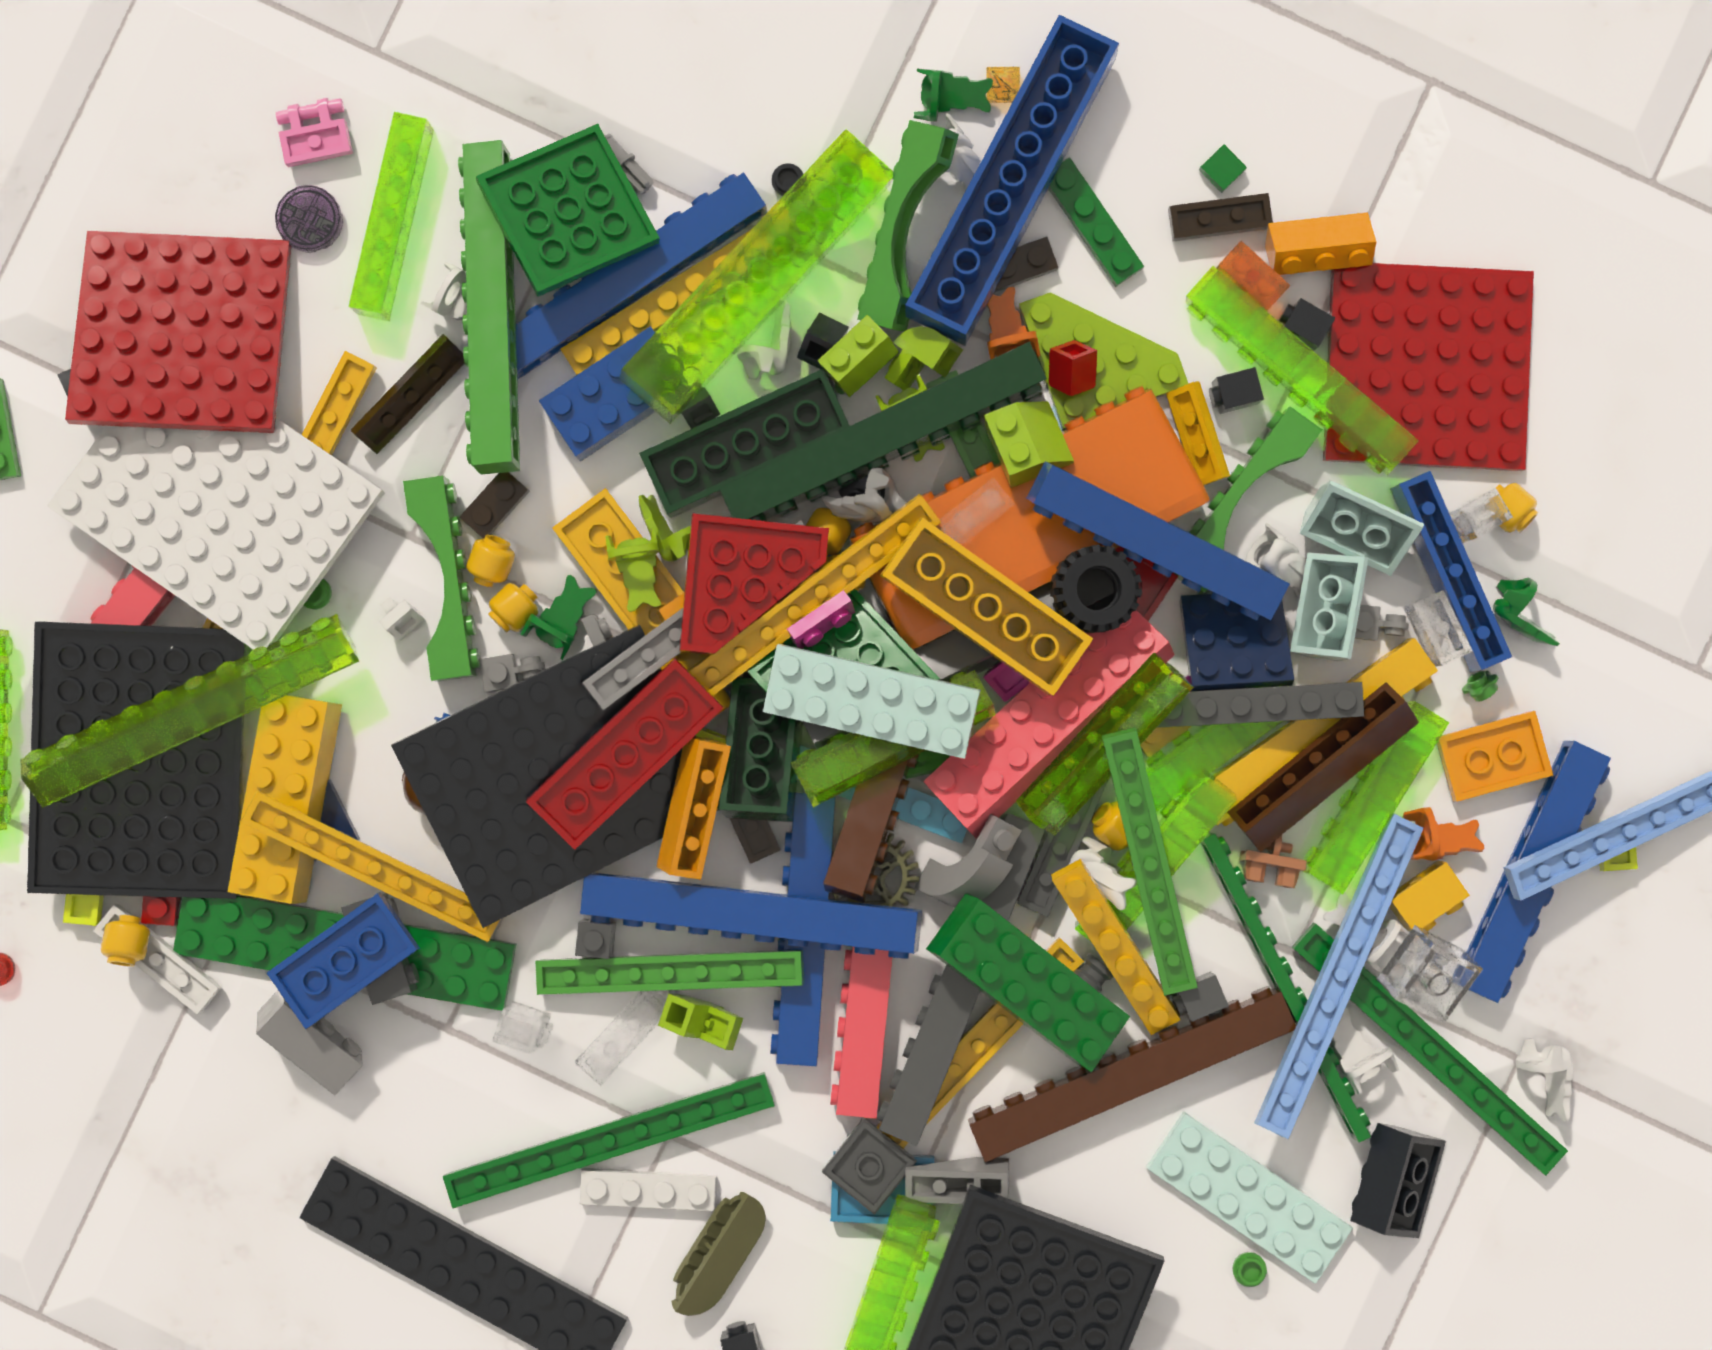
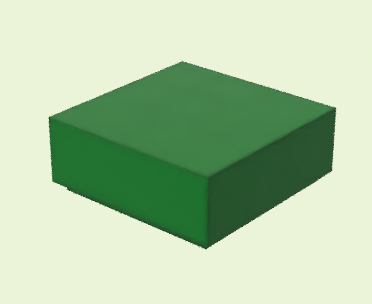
M1224 144L1199 168V171L1223 193L1247 167Z

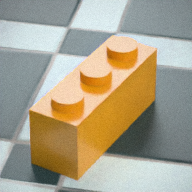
M1368 212L1268 223L1265 249L1272 275L1276 276L1372 265L1377 241Z

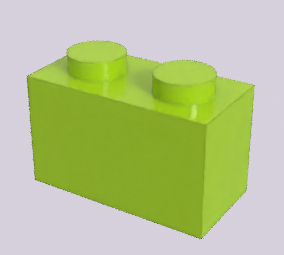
M866 315L817 361L828 376L850 398L894 358L899 351L890 337Z

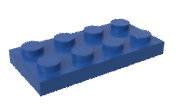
M379 892L267 972V975L303 1027L308 1029L416 952L420 947L386 898Z

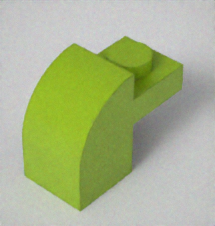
M923 326L910 328L894 340L893 343L900 347L902 351L899 356L891 361L884 378L905 391L912 386L916 380V375L920 374L925 365L946 377L964 349L932 328Z
M668 993L658 1026L683 1037L700 1038L725 1050H733L743 1018L724 1010V1007L691 996Z

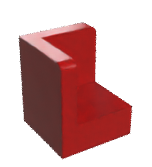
M1076 340L1050 348L1049 386L1069 396L1077 395L1096 386L1097 350Z

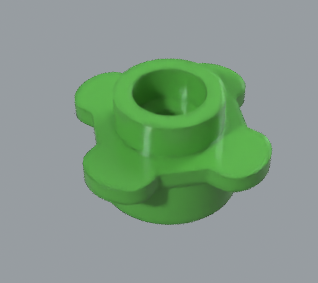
M1488 670L1476 672L1468 678L1467 684L1462 688L1464 694L1470 693V696L1477 702L1484 701L1498 690L1496 682L1499 677L1497 674L1491 675Z

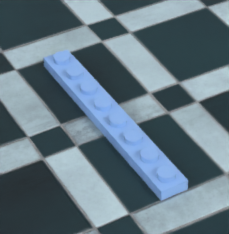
M1712 771L1503 867L1513 898L1520 901L1711 812Z

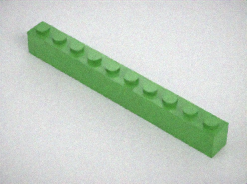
M502 140L462 144L463 157L458 158L459 172L461 177H463L464 188L459 189L460 204L464 208V219L460 220V232L463 240H465V251H461V264L463 270L466 271V282L462 283V297L464 302L467 303V314L463 315L462 323L464 332L468 335V346L464 347L463 356L465 365L469 367V379L464 381V390L470 403V411L465 413V423L468 432H470L471 444L466 445V457L468 463L480 475L520 471L514 254L476 182L477 175L510 162V152Z

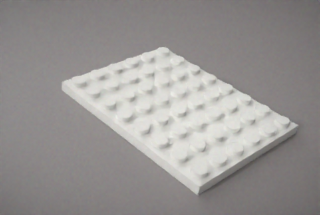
M276 418L274 433L106 426L47 506L254 651L266 657L385 492Z

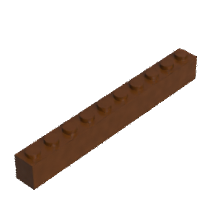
M1269 986L1262 987L1251 993L1252 998L1241 1003L1238 999L1227 1002L1228 1007L1221 1009L1220 1012L1211 1016L1207 1015L1192 1022L1189 1020L1190 1024L1180 1029L1177 1026L1168 1027L1158 1032L1159 1038L1147 1042L1146 1039L1135 1041L1127 1046L1128 1051L1117 1056L1115 1052L1103 1055L1092 1072L1077 1066L1066 1071V1077L1054 1082L1050 1078L1034 1086L1035 1091L1023 1095L1022 1092H1016L1003 1099L1004 1104L992 1108L991 1105H986L972 1112L973 1117L968 1119V1123L984 1161L988 1162L1294 1031L1296 1025L1282 992L1276 988L1270 989Z

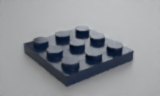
M1211 594L1180 596L1179 604L1191 692L1293 685L1294 674L1282 600L1271 620L1261 615L1258 620H1254L1239 612L1242 606L1233 601L1230 602L1229 606H1226L1210 597Z

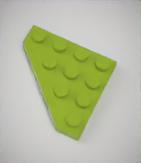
M1051 292L1021 302L1018 305L1027 332L1036 331L1040 350L1038 361L1047 378L1046 386L1062 430L1066 429L1065 423L1077 417L1083 416L1084 420L1095 416L1094 409L1107 402L1113 401L1114 405L1125 401L1124 394L1137 387L1143 386L1144 390L1152 389L1154 395L1159 397L1189 384L1178 353ZM1076 340L1097 350L1096 386L1077 395L1069 396L1049 386L1050 348Z

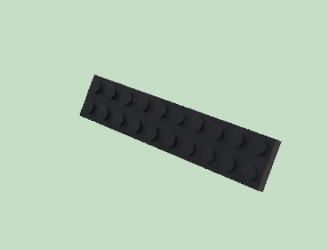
M336 1156L331 1158L299 1217L539 1350H611L628 1319V1316Z

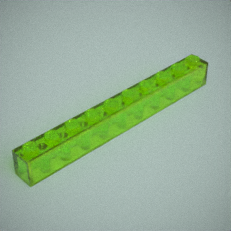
M338 614L329 618L318 619L311 626L301 631L286 634L281 640L270 644L267 648L264 646L255 648L248 655L238 660L225 662L216 670L203 676L192 677L185 684L170 691H162L153 699L140 705L129 706L122 713L107 720H99L77 734L66 735L51 746L42 750L31 751L24 758L20 759L21 779L41 807L44 808L359 662L355 644Z

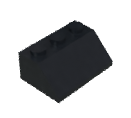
M1377 1123L1376 1129L1370 1138L1371 1148L1367 1162L1361 1170L1362 1180L1358 1194L1352 1202L1353 1212L1350 1221L1383 1235L1419 1238L1446 1141L1399 1126Z

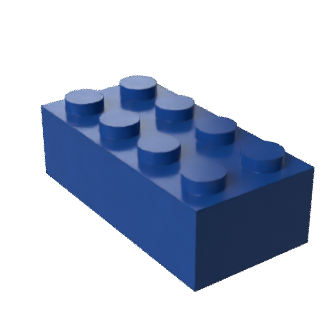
M650 326L540 399L539 403L574 455L581 462L676 399L678 395L691 389V387Z

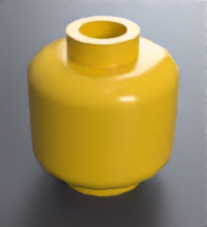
M1511 483L1505 488L1499 484L1486 498L1490 502L1486 510L1487 516L1508 533L1515 530L1519 533L1522 532L1538 515V512L1535 510L1537 500L1517 483Z
M825 507L817 508L805 525L829 528L827 556L838 554L852 531L847 519H840L834 516L831 510Z
M485 535V538L474 542L466 564L467 570L474 576V582L482 586L492 587L493 583H502L507 580L515 558V553L510 548L511 544L507 540L493 535Z
M508 583L490 599L489 608L491 611L488 615L506 633L509 630L520 632L531 613L538 614V607L534 603L538 597L525 584L519 588L513 583Z
M1117 801L1103 803L1092 817L1093 833L1112 850L1121 851L1127 848L1128 844Z
M120 915L119 921H111L106 924L100 949L101 953L107 957V963L133 967L136 962L146 957L150 930L148 927L140 924L141 918Z

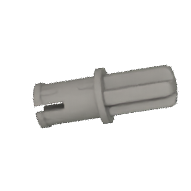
M611 134L605 135L632 187L640 194L645 193L653 184L652 178L638 165L633 153L628 154Z

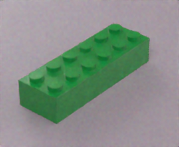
M965 894L926 948L931 954L1075 1064L1090 1072L1094 1070L1131 1017L982 900L969 894Z

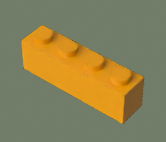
M694 736L682 749L656 866L669 875L698 880L702 878L731 746L718 740Z

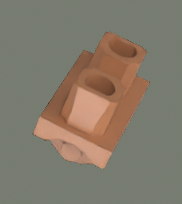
M1282 835L1265 848L1268 850V853L1252 850L1240 852L1239 861L1244 862L1243 875L1247 881L1264 883L1266 866L1277 868L1275 886L1292 889L1296 886L1299 872L1306 870V860L1279 856L1280 852L1291 854L1293 844L1282 842Z

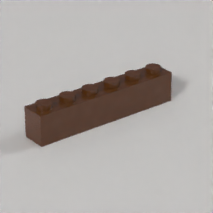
M1387 682L1363 700L1364 717L1341 718L1227 812L1260 852L1419 723L1407 702Z
M872 739L823 883L825 891L862 903L865 902L867 894L873 895L878 882V875H874L877 863H884L889 848V844L885 843L888 830L894 832L900 812L895 811L898 800H905L910 785V781L906 780V775L909 767L915 769L920 749L882 739Z

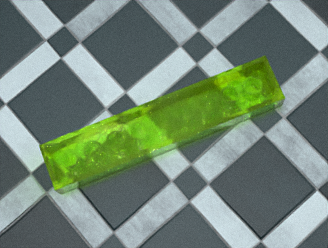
M845 129L621 369L619 379L671 424L890 187L893 181V171L853 134Z

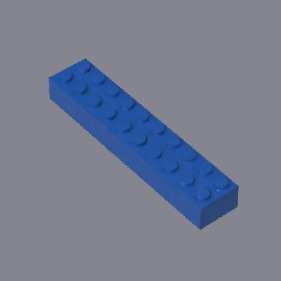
M1060 14L1058 15L905 304L907 318L925 327L932 328L940 334L966 346L1117 57L1118 42Z

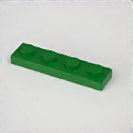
M1069 157L1063 161L1048 189L1109 279L1117 287L1141 271L1144 265L1071 158Z

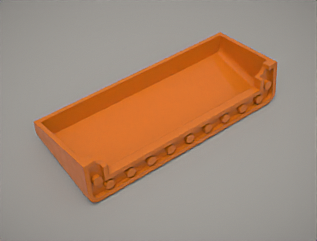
M1143 386L1137 387L1124 394L1125 401L1114 405L1113 401L1107 402L1094 409L1095 416L1087 420L1080 416L1064 424L1066 430L1062 434L1074 459V463L1061 469L1167 522L1202 506L1210 500L1202 481L1152 389L1144 390ZM992 461L987 462L974 469L976 475L966 480L962 476L945 483L944 487L946 490L936 495H933L932 491L922 495L941 521L936 526L939 530L1027 592L1050 582L1052 576L1057 571L1056 567L1072 552L1092 545L1105 547L1093 540L1095 533L1084 528L1080 534L1064 526V518L1053 514L1050 519L1032 510L1035 504L1026 497L1036 478L1011 488L1000 463L994 465ZM868 522L853 530L855 535L849 538L851 543L854 544L880 523L873 525L872 522ZM1113 543L1112 545L1114 549L1120 547L1115 543ZM887 564L869 577L894 630L912 649L918 648L954 630L949 624L883 579L880 574Z

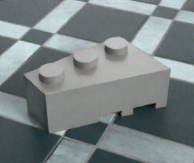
M278 990L257 1012L256 1035L334 1096L363 1066L362 1050L358 1044L350 1038L345 1039L325 1018H322L310 1028L305 1029Z

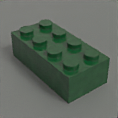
M737 677L732 681L726 744L731 746L720 794L719 810L726 818L793 822L803 722L763 712L766 693L752 678Z

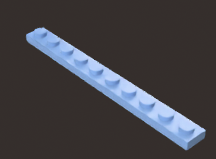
M1394 813L1389 814L1254 1124L1289 1139L1424 829L1423 827Z

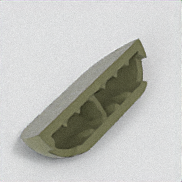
M740 1192L739 1195L731 1199L725 1197L718 1204L675 1273L673 1281L678 1283L676 1299L671 1301L675 1312L686 1316L698 1315L711 1309L723 1297L764 1230L766 1221L765 1210L757 1199L747 1193Z

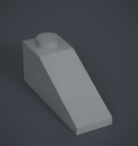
M971 1157L906 1167L905 1202L963 1204L970 1185L1008 1198L1009 1158H995L985 1162L983 1157Z

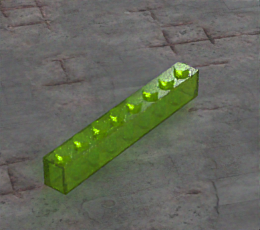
M1214 266L1207 271L1186 295L1185 303L1189 305L1186 310L1200 322L1205 319L1213 326L1211 331L1217 338L1224 343L1230 340L1239 348L1237 354L1250 365L1254 362L1264 370L1262 375L1276 387L1281 384L1290 392L1287 395L1294 404L1300 408L1306 405L1315 413L1313 419L1326 430L1334 429L1341 435L1338 440L1351 452H1355L1357 449L1367 458L1364 461L1365 464L1377 474L1383 471L1388 476L1418 443L1419 440Z

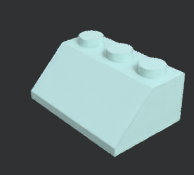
M1330 480L1318 489L1306 509L1299 534L1344 555L1369 558L1368 566L1391 576L1423 529L1424 524Z
M1307 553L1290 652L1311 658L1334 661L1351 659L1369 558Z

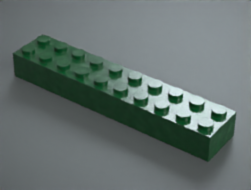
M1029 341L719 487V490L732 518L767 521L768 518L776 514L780 515L781 518L799 510L798 504L806 500H810L811 504L818 502L822 496H829L827 490L838 485L843 488L858 480L859 475L870 471L872 468L886 470L890 467L889 461L901 457L902 461L912 458L920 453L919 447L931 442L934 447L946 442L951 438L950 432L960 428L963 432H967L981 425L980 420L985 414L1019 400L1031 402L1041 397L1043 389L1046 388L1047 378Z

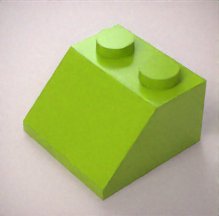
M1048 401L1015 402L984 415L986 431L1011 488L1037 478L1045 461L1059 468L1074 463V459Z

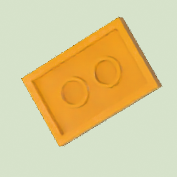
M1536 711L1521 713L1435 737L1453 802L1553 776Z

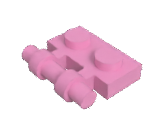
M328 98L318 99L316 104L301 107L299 104L289 105L287 110L275 113L279 125L288 123L291 125V129L278 132L284 162L288 168L353 154L347 122L344 118L332 119V114L344 112L341 98L330 101ZM320 117L321 123L303 126V120Z

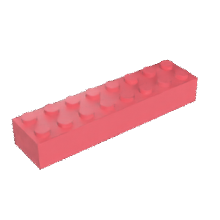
M1137 610L1131 613V618L1127 622L1122 623L1116 629L1096 633L1085 632L1093 640L1054 696L1046 694L1030 682L970 738L965 759L950 756L923 781L975 839L980 835L990 814L998 818L1004 814L1175 655L1169 641Z

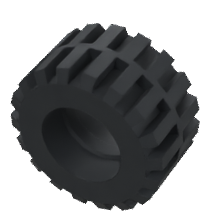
M1092 545L1072 552L1066 556L1064 561L1059 563L1056 567V573L1052 576L1053 588L1050 589V597H1053L1055 602L1052 605L1055 611L1058 610L1063 618L1087 633L1106 632L1116 629L1122 623L1127 622L1131 618V613L1136 611L1139 606L1137 600L1142 595V589H1139L1138 583L1142 581L1140 574L1136 575L1134 571L1137 567L1133 561L1129 562L1126 559V554L1122 551L1116 552L1110 546ZM1090 569L1104 571L1111 578L1114 585V596L1111 603L1100 610L1087 608L1080 601L1077 594L1079 577Z

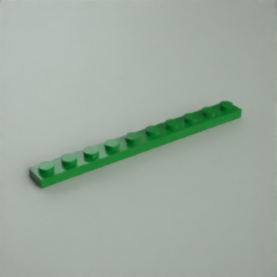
M1209 832L1198 839L1274 987L1282 992L1294 1023L1297 1026L1308 1000L1300 986L1295 988L1289 976L1293 974V971L1284 956L1279 958L1273 946L1278 944L1269 926L1263 927L1258 917L1262 914V911L1253 896L1248 898L1243 888V885L1247 884L1240 868L1238 866L1232 867L1227 857L1231 854L1227 842L1223 836L1217 838L1215 833ZM1329 1046L1318 1073L1351 1137L1360 1143L1371 1137L1366 1128L1371 1123L1363 1108H1356L1351 1098L1355 1095L1354 1089L1346 1077H1340L1336 1066L1340 1065L1339 1060L1333 1049Z
M1313 922L1291 948L1320 973L1334 939ZM1363 967L1349 1000L1537 1170L1547 1176L1568 1150L1371 972Z
M763 1072L446 1173L442 1177L453 1209L774 1107L775 1101L766 1073Z

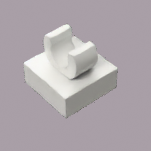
M389 597L380 605L387 614L379 621L380 624L399 641L425 620L422 614L405 599L400 603H395Z

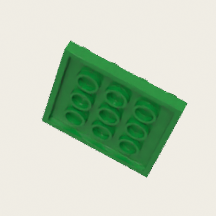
M595 124L476 176V182L537 297L659 243V235L599 124Z

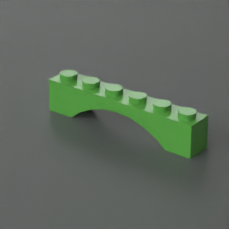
M909 120L908 127L901 139L902 150L900 158L893 169L891 192L884 203L885 215L882 226L876 234L874 257L867 268L868 280L864 294L860 297L858 303L859 314L857 320L861 321L868 315L878 326L902 332L907 330L910 319L906 317L905 304L912 293L906 269V244L909 227L914 213L927 190L937 178L950 168L959 136L958 133L946 128Z
M1291 406L1284 410L1283 413L1277 410L1266 424L1270 431L1262 440L1257 437L1246 452L1251 456L1244 467L1240 464L1235 467L1230 477L1227 478V481L1231 483L1224 494L1221 491L1217 492L1207 506L1212 511L1205 520L1199 518L1189 533L1224 550L1229 520L1244 492L1266 472L1302 458L1323 429ZM1176 574L1178 576L1177 579L1182 581L1184 577ZM1202 587L1200 592H1195H1197L1198 594H1203L1206 592L1207 589Z
M443 475L403 481L407 513L420 525L431 540L439 557L444 576L442 615L435 634L426 647L431 681L440 682L477 676L476 668H480V655L478 649H473L471 635L476 634V627L473 615L468 616L466 602H471V591L469 583L463 581L462 569H466V556L464 550L459 549L457 536H462V527L459 516H454L453 503H457L455 484L450 483L449 479Z

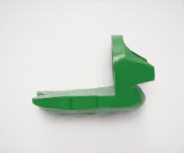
M917 68V72L926 75L921 84V101L927 108V111L914 112L913 118L937 122L939 112L950 111L951 108L964 110L967 107H974L987 113L991 111V104L986 97V93L993 86L992 78L970 80L967 76H953L952 72Z
M568 575L561 596L555 597L550 609L546 608L540 616L531 613L520 635L526 637L534 627L536 635L540 640L548 643L551 647L563 648L560 657L563 660L575 640L574 637L579 628L577 623L584 614L583 608L596 595L597 591L592 587L580 588L575 577Z
M1529 577L1520 580L1501 579L1496 587L1503 593L1504 599H1497L1494 602L1493 610L1495 614L1506 621L1512 629L1539 643L1558 646L1560 643L1553 634L1521 614L1537 591V582Z

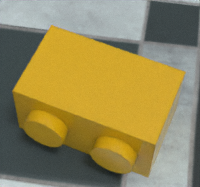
M1437 860L1397 889L1390 909L1408 932L1423 934L1437 924L1435 919L1444 913L1450 915L1464 906L1462 901L1470 895L1448 863Z

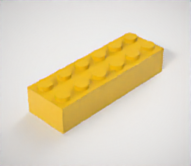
M924 518L918 520L880 574L890 584L1051 696L1055 695L1093 640L1092 637Z
M264 691L241 819L255 793L259 791L321 821L342 704ZM240 820L228 892L288 904L306 903L314 858L241 823Z

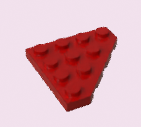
M693 513L691 517L679 651L714 655L826 562L829 528Z

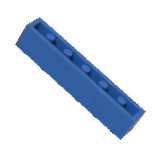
M1431 471L1390 488L1400 513L1424 524L1423 529L1414 541V545L1470 672L1484 670L1511 658V652Z

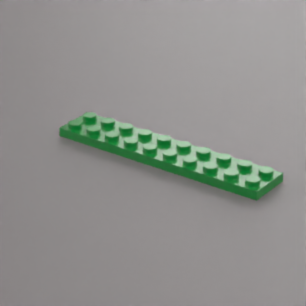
M238 895L236 899L183 897L173 950L183 956L270 971L344 916L343 913ZM404 924L420 947V949L408 957L409 963L415 964L419 974V982L416 983L418 989L407 995L499 1011L505 1010L517 943L494 939L486 942L476 936Z

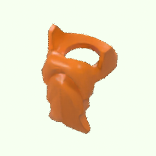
M1014 287L1007 288L1001 296L993 294L987 304L990 312L988 322L992 332L989 334V341L987 342L990 360L1029 341L1037 358L1040 357L1036 331L1027 332L1026 327L1021 325L1019 311L1015 310Z
M1431 807L1403 813L1402 818L1408 821H1415V824L1424 828L1414 849L1413 856L1411 857L1412 860L1426 859L1434 861L1443 859L1445 855H1457L1462 851L1483 852L1485 849L1484 844L1475 836L1479 827L1478 820H1471L1462 825H1455L1453 823L1438 825Z

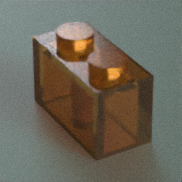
M1242 241L1231 250L1212 273L1260 318L1291 286Z

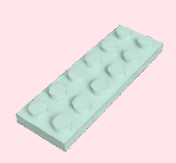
M777 644L763 712L965 759L981 690Z
M1184 1111L1146 1166L1148 1170L1315 1284L1353 1229L1350 1224Z

